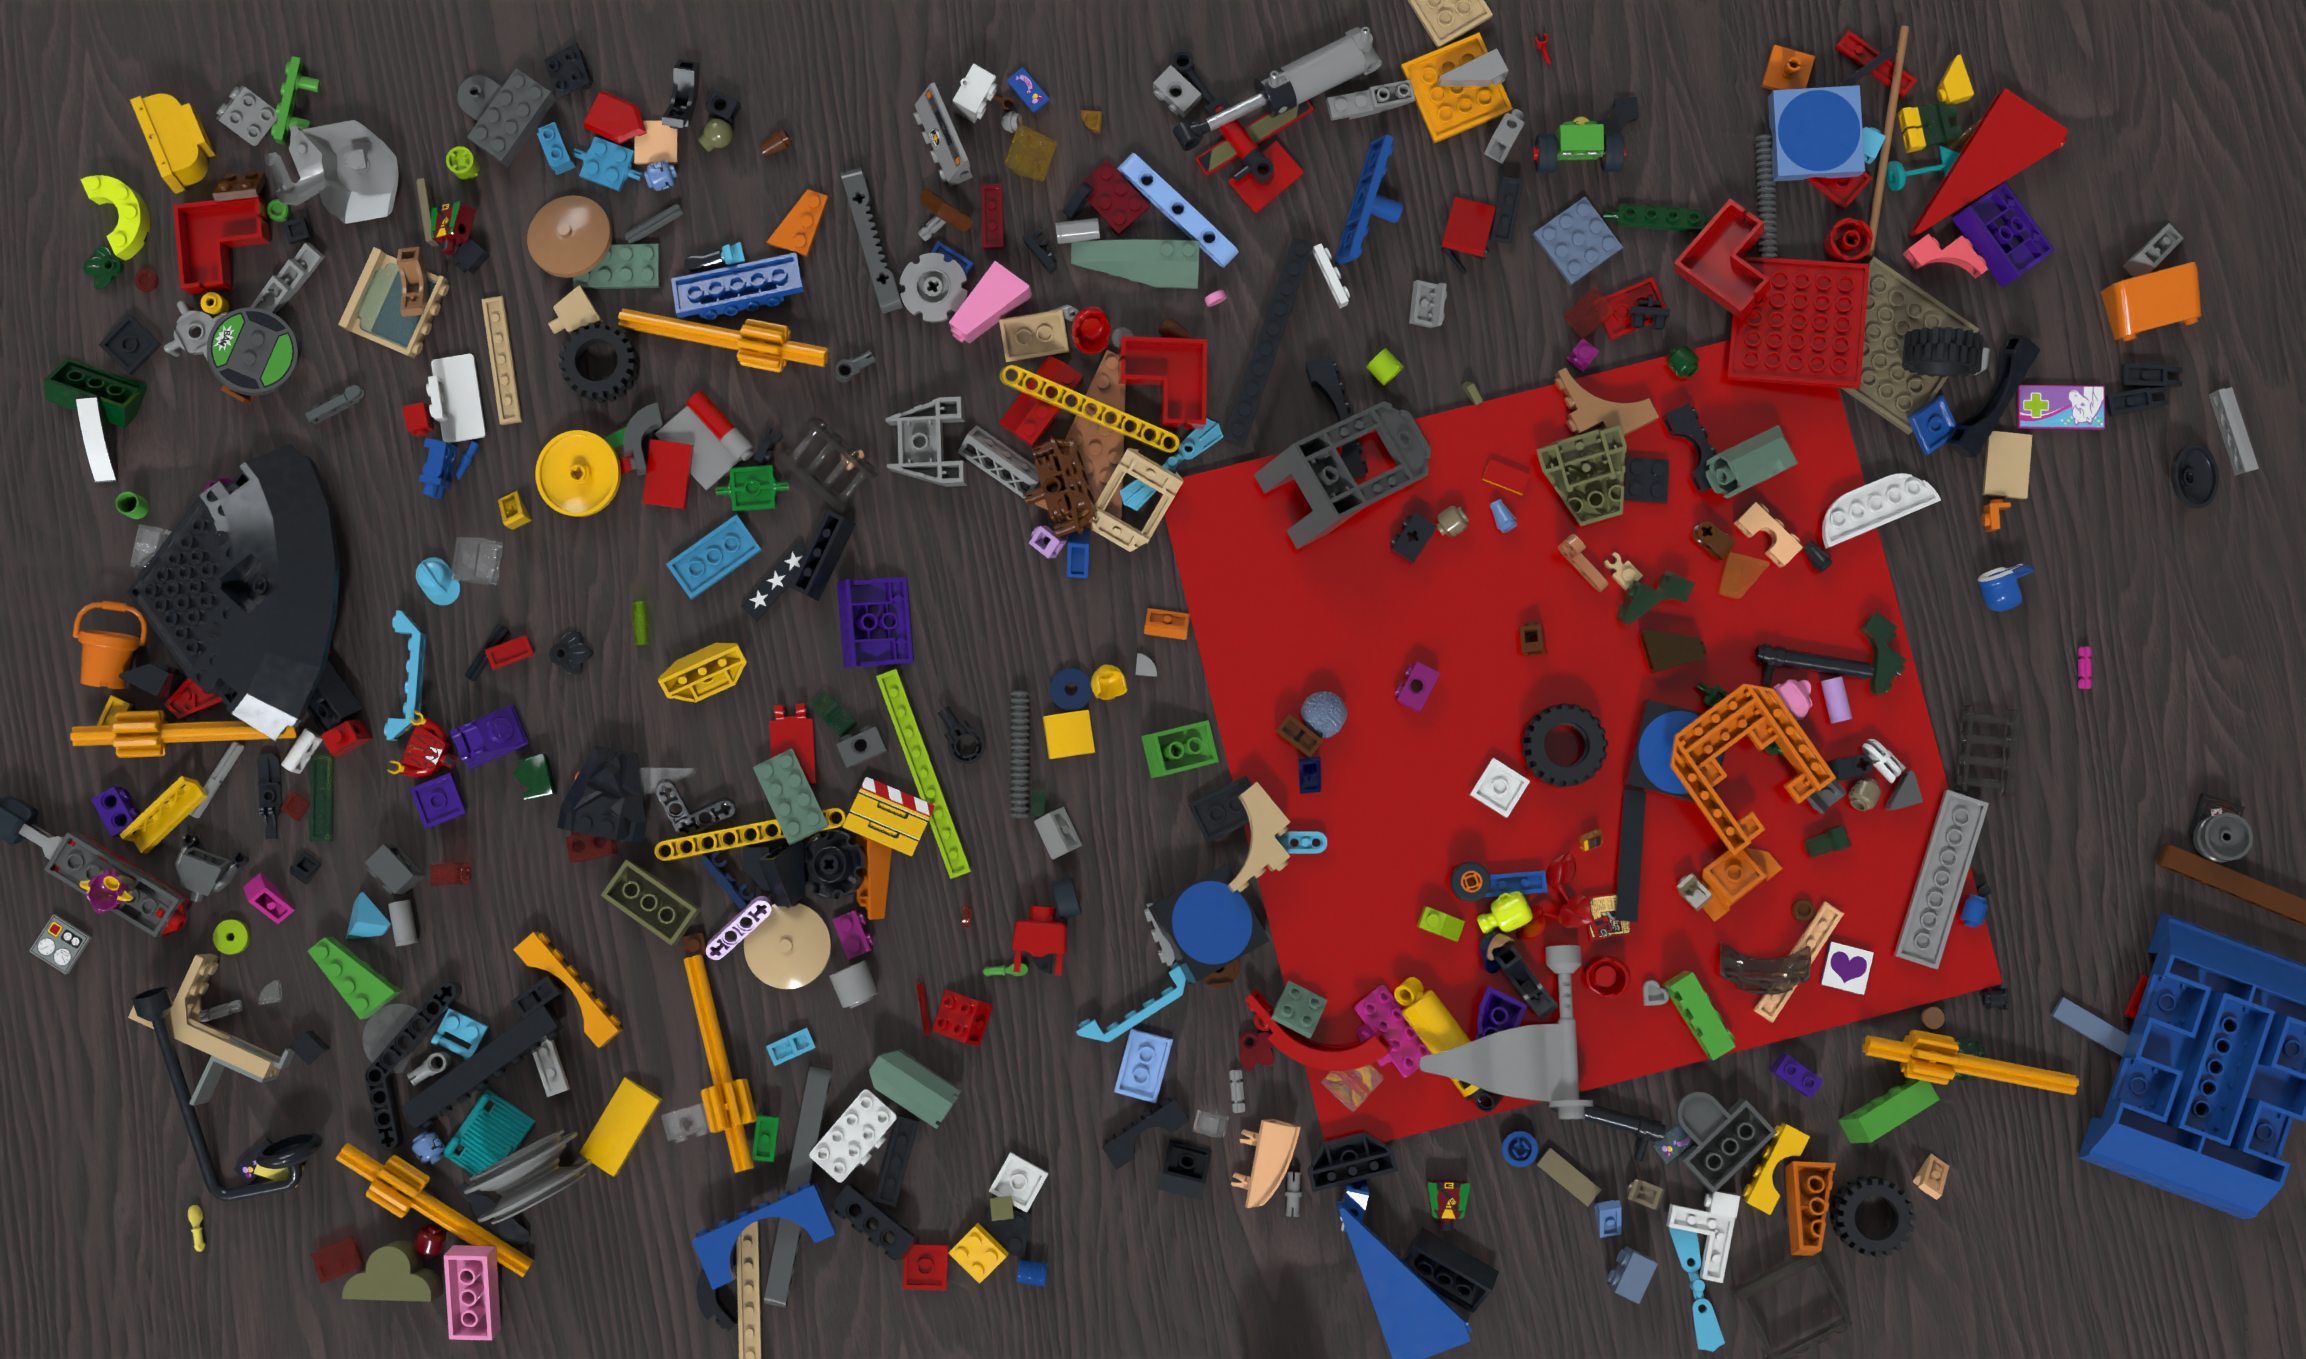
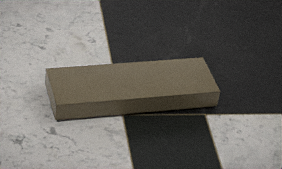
M425 178L417 179L416 183L425 240L432 247L439 246L440 243L431 238V210L434 207L431 186Z
M1550 1147L1536 1163L1537 1166L1587 1207L1601 1191L1598 1186Z

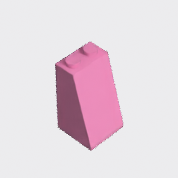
M994 261L949 321L950 331L953 333L952 336L961 343L965 340L970 344L998 323L999 319H1003L1030 299L1032 296L1030 286Z

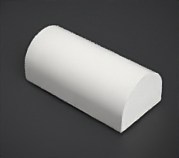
M305 728L281 765L290 772L300 774L322 742V737L316 732Z

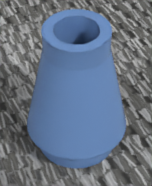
M1501 499L1490 504L1498 530L1500 529L1502 533H1505L1517 526V518L1503 504Z

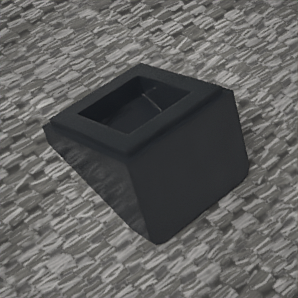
M304 851L290 866V874L307 885L322 864Z

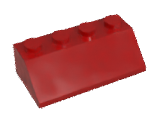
M1050 355L1036 372V375L1073 391H1077L1084 381L1080 373ZM1031 379L1026 386L1029 390L1035 388L1036 383L1034 379ZM1051 386L1047 387L1045 391L1046 396L1052 399L1055 396V390ZM1022 392L1001 419L999 425L1032 448V446L1037 445L1063 409ZM1068 395L1066 397V404L1071 399L1072 395Z

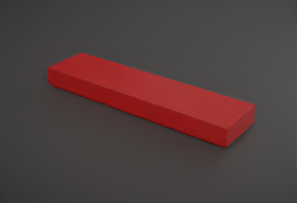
M1850 30L1846 32L1835 47L1836 50L1861 68L1881 54ZM1889 59L1871 72L1870 75L1891 90L1895 63ZM1902 70L1898 95L1901 98H1904L1917 81L1905 70Z

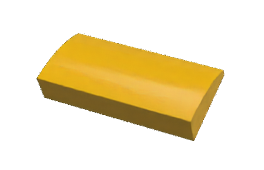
M624 1077L581 1149L580 1154L586 1159H591L593 1164L613 1177L618 1175L661 1103L662 1098Z

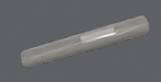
M236 741L231 743L203 787L208 797L189 815L194 818H200L243 751L244 746Z

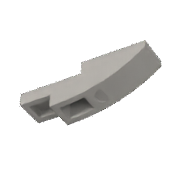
M1411 80L1370 87L1366 91L1329 97L1326 103L1332 121L1348 117L1350 120L1384 112L1414 102L1416 99Z

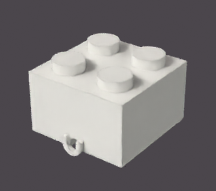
M973 63L967 76L961 80V86L952 102V111L975 123L977 118L981 120L987 109L985 108L987 100L991 101L997 91L996 76Z

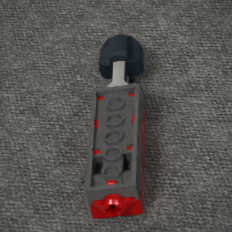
M13 796L0 798V839L10 845H15L26 837L41 846L45 857L50 860L44 869L46 872L87 896V890L79 885L80 881L91 880L101 870L109 868L117 870L120 875L133 879L135 888L133 894H131L133 899L131 901H122L117 907L110 909L112 912L155 938L168 937L171 932L178 931L183 927L187 920L185 909L191 901L190 898L83 833L67 832L65 837H54L36 826V818L38 816L36 808Z

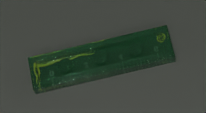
M311 755L309 842H333L334 757L332 755Z

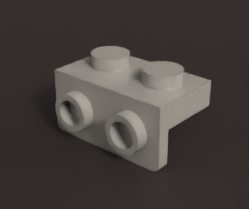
M1420 280L1414 281L1410 324L1428 328L1442 325L1445 317L1444 304L1447 297L1446 283L1433 284Z

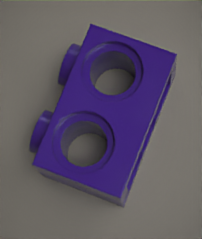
M113 786L91 799L111 837H121L119 834L141 815L139 810L133 807L130 801L131 796L123 787ZM115 796L117 799V803L113 807L111 805V799ZM123 815H126L127 817V823L125 825L121 823V818Z
M1784 1053L1780 1054L1769 1070L1802 1095L1809 1098L1813 1097L1824 1081Z

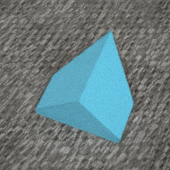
M361 892L354 902L346 939L381 936L386 933L391 925L364 892Z

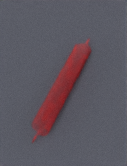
M921 983L916 984V988L919 992L917 993L919 1003L921 1004L919 1005V1008L922 1015V1025L924 1027L923 1033L926 1035L929 1034V1032L926 1029L925 1025L930 1029L931 1032L932 1029L928 1021L926 1020L925 1016L923 1015L924 1013L930 1020L929 1014L924 1008L922 1002L926 1005L927 1008L928 1005L920 990L924 993L925 996L926 993Z

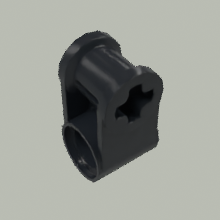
M1867 755L1845 757L1827 762L1837 782L1867 774L1873 767V762ZM1858 763H1865V766L1862 768H1857Z

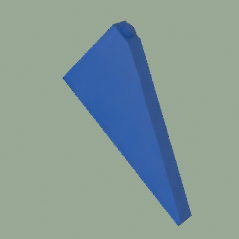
M1337 1201V1207L1392 1359H1425L1471 1342L1468 1334L1472 1331L1468 1320L1463 1321L1457 1310L1341 1201Z

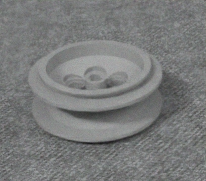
M564 1129L557 1131L472 1176L469 1180H475L476 1183L463 1191L464 1194L480 1189V1191H495L496 1194L502 1196L496 1206L481 1215L478 1221L483 1222L494 1217L491 1223H499L544 1201L583 1178L586 1172L581 1173L580 1171L592 1163L591 1159L573 1166L559 1167V1156L567 1146L566 1143L578 1135L575 1131L562 1137L561 1134L565 1132Z

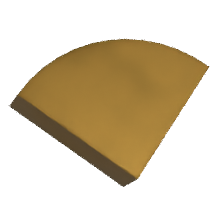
M1081 110V118L1086 128L1093 133L1101 134L1102 112Z

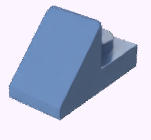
M1611 1200L1595 1203L1594 1210L1600 1238L1620 1235V1201Z

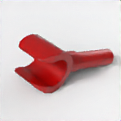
M1543 33L1544 42L1538 41L1536 36L1534 44L1536 48L1541 49L1546 65H1549L1551 60L1546 47L1548 36Z

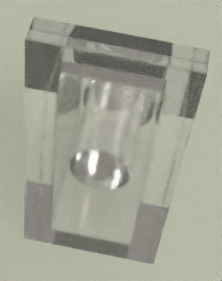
M139 524L130 567L143 570L172 531Z

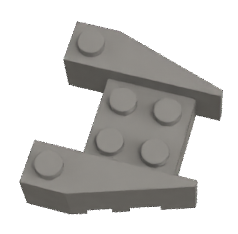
M961 396L939 397L932 400V402L886 418V422L890 426H898L899 464H887L889 470L945 487L967 486L966 463L964 461H944L943 423L965 422V403Z

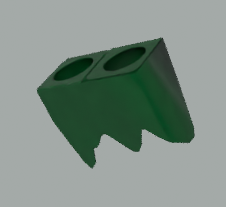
M547 754L514 760L523 763L514 770L513 775L522 785L530 789L524 793V800H530L528 802L557 795Z

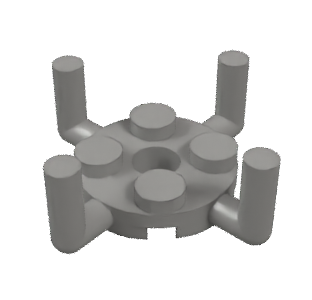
M179 301L177 307L182 316L176 322L177 326L176 330H174L175 340L166 344L164 350L178 357L181 353L178 348L181 347L193 355L204 354L207 359L209 334L216 322L227 313H221L213 318L207 313L193 311L194 309L191 305L184 301ZM196 327H200L202 331L201 335L197 338H193V329Z

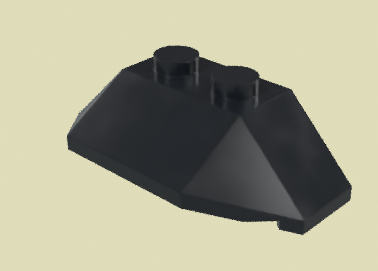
M1364 1131L1322 1142L1307 1172L1312 1192H1317L1396 1172L1398 1168L1393 1149Z

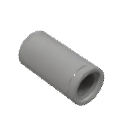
M1098 218L1055 223L1058 244L1100 239Z
M404 900L389 903L388 907L396 947L418 943L411 901Z

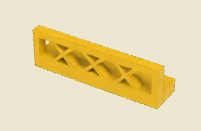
M181 776L119 835L124 840L134 842L141 853L147 854L202 803L208 795L198 780Z

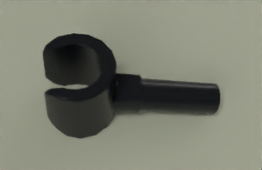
M1983 883L1976 886L1980 897L1985 898V896L1991 894L1988 884L1985 885Z

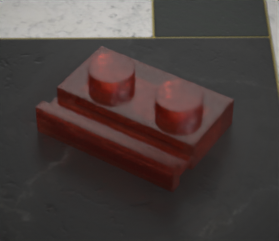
M1595 287L1563 317L1582 339H1586L1616 312V309Z
M354 1236L310 1254L321 1284L365 1266L359 1249L355 1245Z

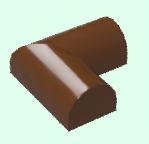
M923 189L920 195V202L926 209L961 232H965L971 227L974 222L971 217L929 189Z

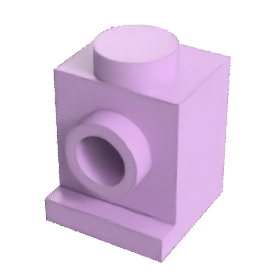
M1044 525L1034 529L1029 544L1049 559L1057 557L1067 540L1062 537L1058 538L1052 529ZM1047 537L1051 539L1049 543L1046 542Z

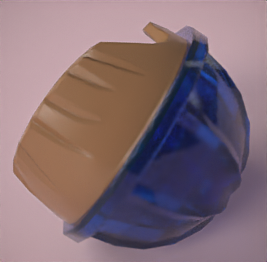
M1493 931L1480 939L1478 953L1484 961L1485 970L1488 973L1494 974L1500 969L1493 955L1509 943L1512 945L1515 943L1514 939L1507 936L1504 932Z

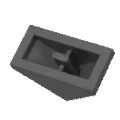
M1913 771L1903 772L1884 807L1885 810L1892 811L1923 802Z

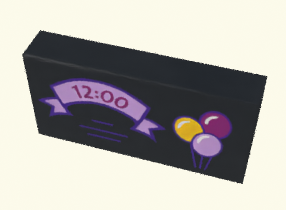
M269 1138L265 1139L234 1168L248 1185L260 1176L254 1174L257 1165L256 1156L262 1149L273 1143Z

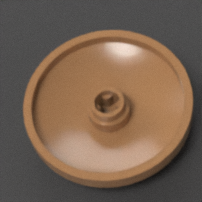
M582 196L560 197L546 204L534 216L527 234L528 249L534 261L545 272L565 278L580 276L598 266L607 255L612 243V225L605 211L593 200Z

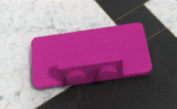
M1380 985L1355 1005V1011L1365 1023L1356 1030L1359 1039L1363 1041L1379 1030L1393 1046L1386 1056L1376 1061L1380 1066L1392 1061L1401 1075L1406 1078L1419 1068L1421 1057L1431 1055V1052L1403 1017L1402 1008L1385 985Z

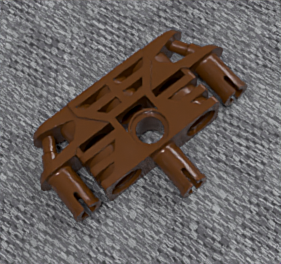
M1050 436L1051 440L1032 446L1041 487L1023 492V497H1026L1024 500L1027 506L1045 499L1050 518L1056 523L1054 529H1057L1055 533L1058 538L1076 531L1081 534L1084 526L1092 517L1096 519L1098 513L1080 450L1074 438L1066 441ZM1068 447L1070 451L1064 453L1062 448ZM1058 485V489L1051 493V488ZM1088 509L1089 512L1082 516V511ZM1067 516L1073 518L1071 520L1065 521L1067 520Z

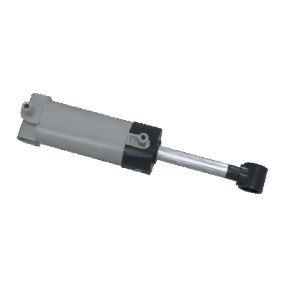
M1368 27L1351 29L1345 32L1344 37L1287 65L1255 78L1254 85L1257 95L1199 123L1189 120L1183 121L1173 129L1174 136L1182 149L1189 151L1200 144L1204 134L1262 106L1271 118H1274L1295 108L1298 104L1362 73L1367 75L1377 70L1381 66L1382 61L1372 46L1373 37L1369 33L1370 29Z

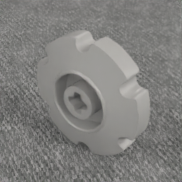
M927 253L920 255V262L918 264L910 262L901 275L900 285L906 288L900 294L902 302L912 315L916 316L918 313H922L923 320L926 322L937 323L949 319L948 313L951 311L956 313L968 297V291L962 288L963 284L968 282L966 274L955 260L945 262L944 254ZM933 283H934L935 285H938V286H937V290H938V291L935 292V293H934L933 290H931V286H930V285L933 284Z

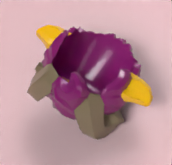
M111 868L101 870L91 880L80 881L79 884L81 888L87 890V899L92 904L94 912L97 911V914H103L105 911L117 907L122 901H131L133 899L131 894H133L135 888L133 879L120 875L117 870Z

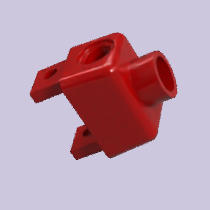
M1030 906L1029 920L1020 919L1015 923L1011 949L1015 950L1013 972H1021L1022 951L1031 953L1032 956L1044 957L1049 953H1056L1055 975H1062L1063 956L1067 954V925L1063 922H1055L1056 908Z

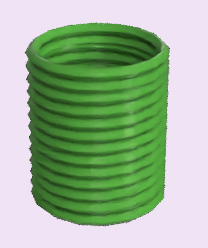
M122 492L116 499L117 510L130 518L141 519L148 513L149 505L146 499L133 492ZM136 499L135 509L128 512L129 503Z

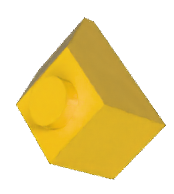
M1961 54L1957 55L1950 62L1937 87V98L1939 102H1942L1944 108L1968 101L1974 95Z

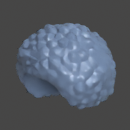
M1327 691L1310 695L1304 701L1300 711L1304 725L1321 738L1332 737L1338 733L1348 715V710L1342 699L1336 694Z

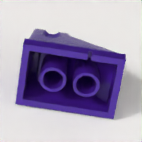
M513 704L450 731L460 754V759L470 770L509 754V752L511 753L530 745Z

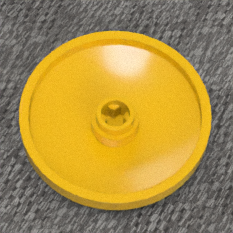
M582 430L564 432L548 442L541 451L536 464V484L544 501L554 510L573 517L589 516L604 509L615 497L621 481L620 461L613 447L602 437Z

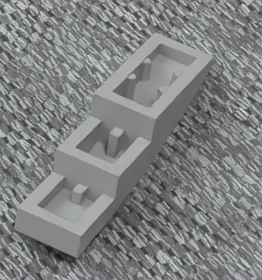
M304 243L294 259H288L279 274L271 277L250 308H260L276 314L301 288L325 256L312 244Z

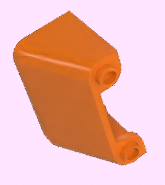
M2196 262L2114 283L2101 291L2115 340L2123 339L2124 342L2136 339V334L2142 331L2176 322H2184L2185 326L2197 323L2198 318L2202 316Z

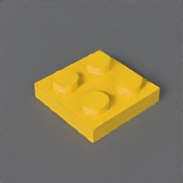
M977 1223L949 1251V1254L980 1284L1008 1256L1009 1252Z

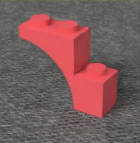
M1927 234L1903 253L1915 271L1930 263L1945 262L1965 269L1976 279L1988 270L1984 258L1976 254L1972 243L1963 236H1960L1941 250L1939 242Z

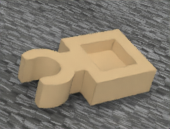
M1614 552L1612 556L1616 560L1615 564H1610L1608 560L1603 563L1606 568L1615 571L1612 577L1625 591H1628L1643 575L1629 561L1623 564L1620 555Z

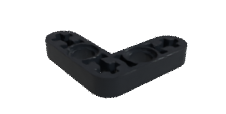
M662 779L656 785L657 797L676 832L682 837L694 835L730 818L734 814L735 805L729 797H721L690 812L672 780ZM664 785L667 788L671 787L670 795L672 798H670L669 800L666 792H661L662 786ZM673 803H678L682 806V810L678 813H673L669 807ZM721 804L729 806V811L720 810ZM712 808H715V812L718 811V817H715V813ZM703 812H708L711 815V819L703 822L699 819V815ZM692 817H695V820H696V823L698 824V826L695 825V822L692 823V822H693V818H692ZM683 822L690 824L689 830L681 828Z

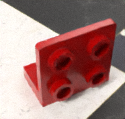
M945 990L932 1030L965 1044L980 1046L993 1004Z

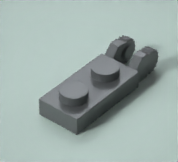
M351 385V387L349 386L345 389L344 394H336L330 397L329 401L323 405H314L305 415L309 422L316 425L360 402L366 393L360 386Z

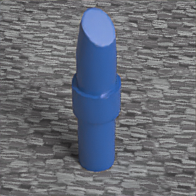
M471 441L467 451L460 459V464L455 471L458 480L461 479L467 467L470 466L472 458L479 447V444Z

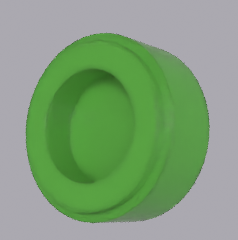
M275 199L268 204L267 214L274 221L283 222L290 215V207L288 204H282L279 199Z

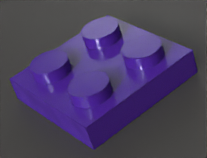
M453 773L445 774L410 788L425 829L467 814Z

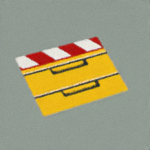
M866 777L843 824V828L912 856L935 806Z

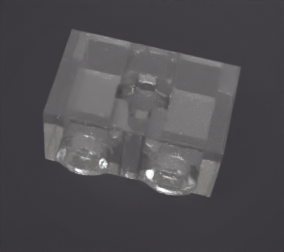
M703 1103L661 1115L668 1141L675 1140V1143L688 1140L687 1135L695 1133L696 1137L709 1133ZM688 1120L692 1121L693 1124L689 1127L684 1126L683 1122Z

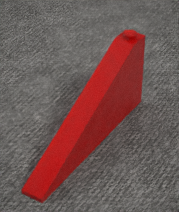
M2008 89L2001 90L1991 102L1908 236L1912 238L2047 154L2057 148L2060 149L2067 140L2065 136L2069 130Z

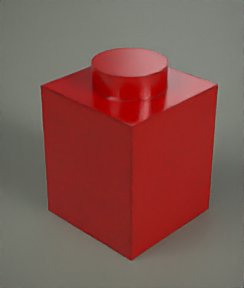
M421 402L402 407L407 432L415 435V437H422L428 435V432L434 431L429 405Z

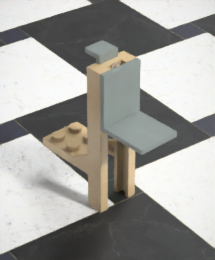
M213 954L195 955L173 1002V1006L165 1017L172 1038L211 1055L189 1104L193 1106L210 1101L225 1067L263 1083L276 1080L280 1070L288 1068L295 1053L289 1048L285 1049L282 1057H279L201 1022L199 1012L202 1011L201 995L206 993L209 987L207 982L218 968L217 961L219 957ZM133 1006L128 1018L154 1029L152 1021L150 1022L138 1017Z

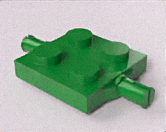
M773 465L729 468L728 486L716 487V495H729L732 500L733 512L776 509L777 491L790 490L789 481L776 482Z

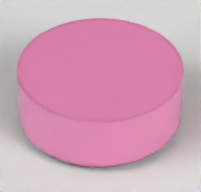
M1218 290L1206 296L1204 300L1207 307H1211L1221 303L1227 297L1224 290Z

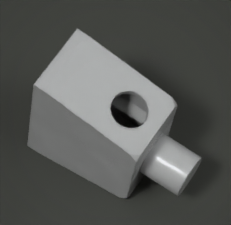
M1514 109L1511 114L1506 113L1486 148L1485 155L1503 164L1525 124L1522 121L1524 117L1523 112Z

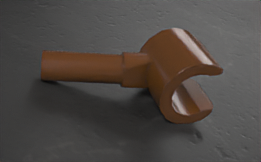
M996 94L993 97L1006 112H1009L1010 109L1005 107V102H1010L1014 105V100L1010 97L1003 99Z

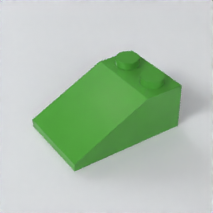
M1209 720L1141 736L1151 778L1219 762Z

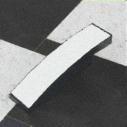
M100 396L75 398L83 443L95 483L118 481L113 438H109L107 418L103 417Z

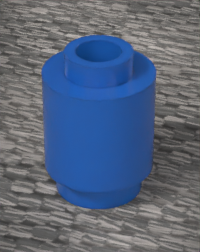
M1969 895L1961 915L1964 925L1972 928L1983 925L1988 907L1986 898Z

